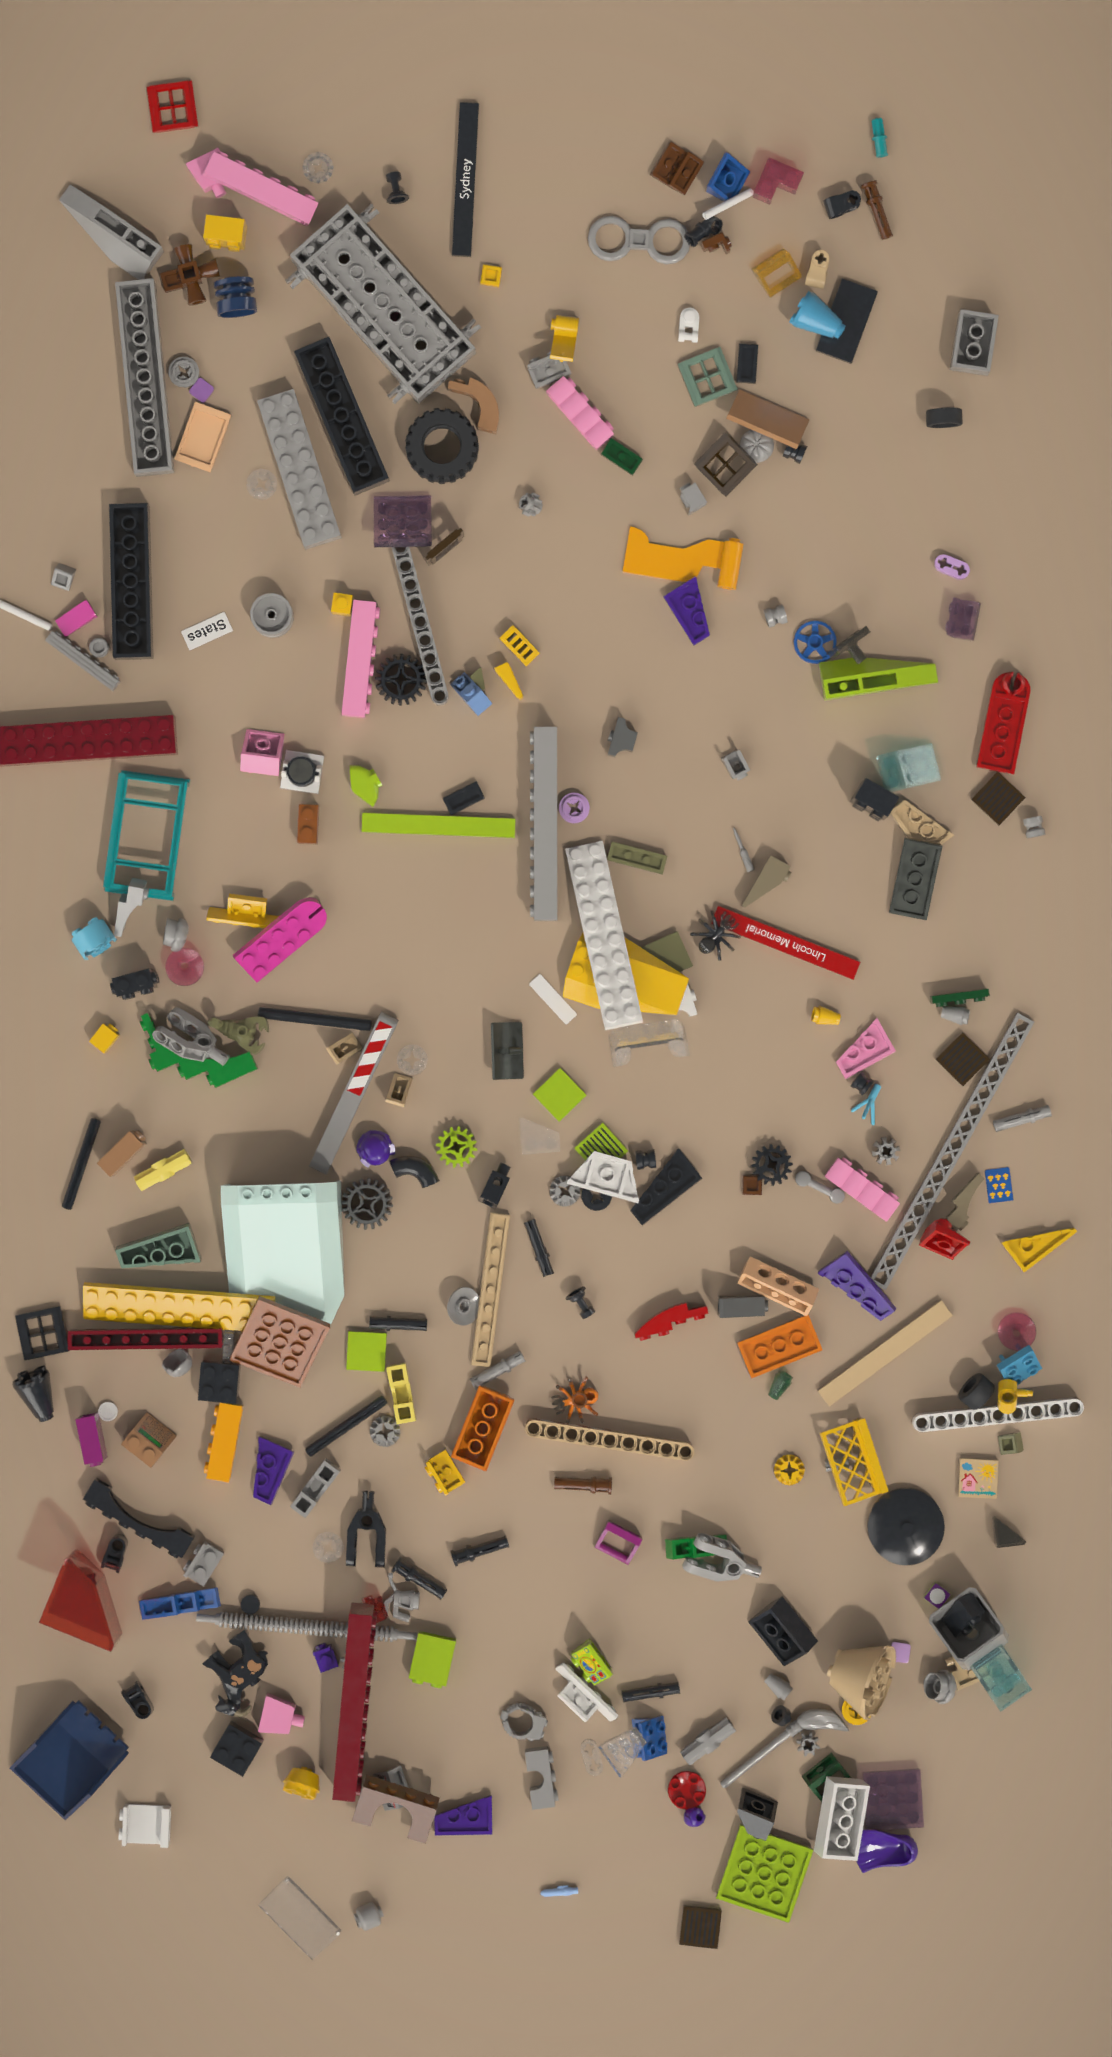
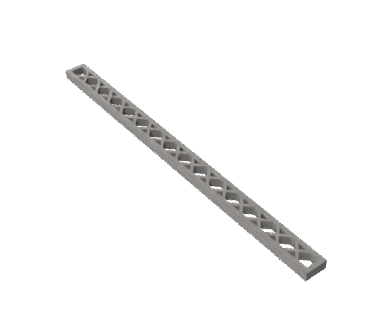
M1016 1013L870 1278L880 1288L886 1290L1033 1026L1034 1021ZM1018 1019L1028 1023L1024 1031L1017 1032L1016 1023ZM1015 1036L1017 1041L1016 1047L1008 1049L1007 1039ZM1006 1053L1007 1063L999 1066L998 1055ZM997 1070V1081L990 1082L988 1073ZM988 1087L989 1096L980 1099L978 1091L980 1088ZM978 1103L980 1108L979 1114L971 1116L970 1106ZM969 1120L970 1130L962 1133L960 1128L961 1122ZM960 1137L961 1146L952 1149L951 1140ZM950 1154L952 1158L951 1164L943 1166L942 1156ZM941 1170L942 1180L934 1183L932 1174ZM932 1187L934 1195L932 1198L924 1199V1189ZM923 1204L924 1213L915 1216L914 1207ZM913 1221L914 1231L906 1233L905 1223ZM904 1237L905 1247L897 1250L895 1246L896 1239ZM895 1254V1265L887 1267L886 1257ZM883 1271L887 1275L884 1285L874 1280L876 1275Z

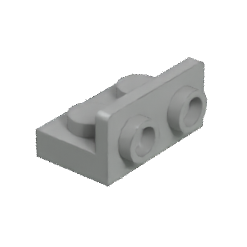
M206 1541L203 1545H197L193 1552L196 1555L193 1561L188 1560L183 1568L186 1571L183 1575L184 1577L191 1578L203 1587L224 1555V1552Z

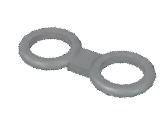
M605 216L594 222L588 234V243L593 254L606 261L619 260L626 256L630 250H647L649 255L657 262L666 265L674 264L682 260L690 248L689 242L687 243V240L684 238V234L688 232L686 227L679 221L672 219L659 220L649 230L631 229L628 223L619 217ZM607 224L617 225L625 233L626 240L624 246L614 253L604 252L596 243L597 231ZM662 228H674L682 236V248L673 256L661 255L653 246L654 235Z

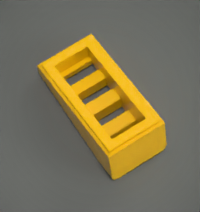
M514 625L499 638L526 667L540 654ZM515 633L516 636L508 642L507 639ZM520 638L522 641L514 648L512 645ZM526 644L527 647L519 654L517 651ZM531 649L532 653L524 659L523 656Z
M506 662L495 667V672L517 699L522 700L524 697L510 664Z

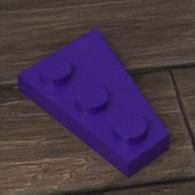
M259 1436L253 1497L272 1505L294 1455V1451Z
M492 1795L436 1814L434 1816L435 1836L492 1835Z

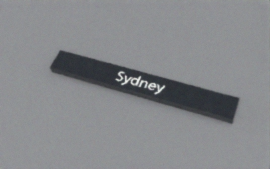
M460 102L452 244V256L471 257L479 103Z

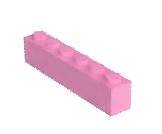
M221 151L212 153L203 176L305 226L309 225L318 206V202L315 201L313 196L308 194L303 196L297 193L298 189L290 185L285 187L280 184V180L274 177L269 179L263 176V172L253 168L251 170L246 168L245 163L239 160L234 162L228 159V155Z
M353 600L342 716L365 718L366 714L370 713V703L367 702L368 695L372 694V684L369 683V679L374 674V665L371 664V659L376 655V645H373V640L378 636V626H375V621L380 617V607H377L376 602Z

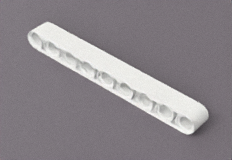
M1073 1397L1017 1403V1408H1020L1022 1411L1019 1417L1014 1418L1012 1413H1002V1417L998 1420L993 1418L994 1411L999 1410L998 1405L983 1406L977 1410L964 1408L916 1414L912 1418V1425L919 1432L1074 1417L1082 1414L1084 1405L1079 1399ZM1072 1402H1077L1079 1405L1078 1410L1075 1412H1071L1069 1409ZM1058 1404L1060 1407L1059 1412L1052 1414L1050 1411L1051 1406ZM1034 1406H1039L1041 1409L1040 1413L1033 1416L1031 1409ZM976 1412L983 1413V1419L979 1422L974 1420ZM957 1414L964 1415V1421L960 1424L955 1422ZM938 1416L945 1417L943 1425H936L935 1420ZM919 1418L926 1419L924 1427H917L916 1421Z

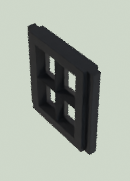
M61 1306L15 1315L24 1361L70 1351L68 1350V1340ZM51 1315L54 1329L44 1331L41 1317ZM37 1318L40 1332L30 1334L27 1320ZM55 1333L58 1347L48 1349L45 1335ZM41 1336L44 1350L33 1352L31 1338Z

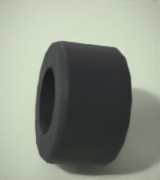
M977 1373L965 1382L960 1389L958 1398L970 1409L977 1410L990 1399L995 1385L982 1373Z

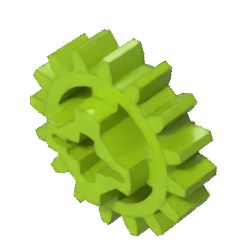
M458 1126L457 1131L450 1127L449 1133L444 1130L445 1136L438 1137L441 1143H436V1146L440 1147V1150L436 1153L442 1154L440 1160L446 1159V1165H449L451 1162L453 1163V1168L456 1167L457 1163L463 1167L464 1161L468 1164L470 1163L469 1157L475 1158L472 1151H477V1148L473 1147V1144L477 1143V1141L471 1140L473 1133L470 1135L466 1134L468 1129L462 1132L460 1126ZM457 1134L464 1136L467 1141L459 1140ZM450 1136L451 1142L449 1146L444 1147L445 1140ZM454 1142L461 1145L466 1144L459 1149L460 1152L456 1153V1150H448L454 1146ZM470 1147L467 1156L463 1158L462 1152L465 1148ZM446 1153L454 1154L456 1160L449 1158Z

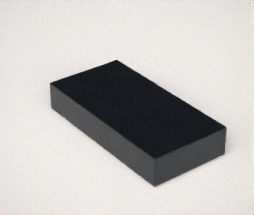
M739 343L736 383L756 384L758 345Z
M476 781L442 799L452 816L485 799Z

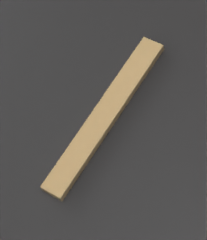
M490 1212L471 1365L491 1367L510 1220L509 1214Z
M940 1300L818 1390L819 1394L830 1407L953 1315L942 1300Z

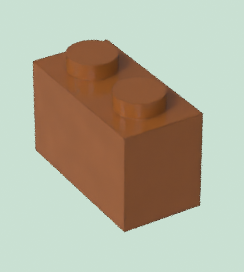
M299 804L297 843L318 845L319 806Z

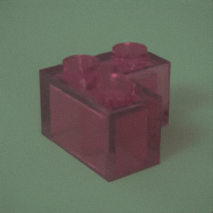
M769 157L755 188L753 198L770 205L777 188L795 195L804 172Z

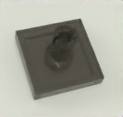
M867 626L857 630L827 652L832 659L844 651H848L857 664L861 663L867 657L857 643L871 631Z

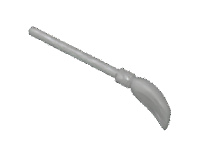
M819 1708L807 1710L797 1720L790 1723L783 1733L721 1781L720 1784L723 1788L728 1787L790 1736L794 1737L803 1729H834L840 1731H849V1729L839 1716L831 1710Z

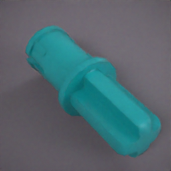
M875 118L872 120L874 136L872 141L875 143L876 158L888 156L887 136L884 131L883 119Z

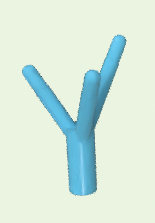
M874 1084L868 1098L851 1109V1112H855L867 1104L862 1115V1119H865L871 1107L872 1125H875V1099L881 1086Z

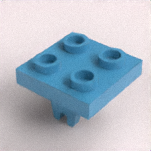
M1018 1344L1015 1345L1018 1352L1007 1359L1002 1354L999 1355L1001 1363L997 1364V1367L1003 1379L1014 1380L1018 1386L1023 1380L1037 1374L1042 1369L1030 1345L1023 1349Z

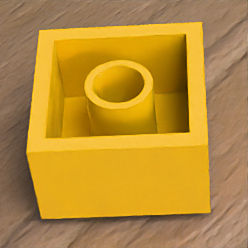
M206 214L203 238L209 248L220 250L221 247H225L232 252H240V249L245 250L247 234L245 219Z

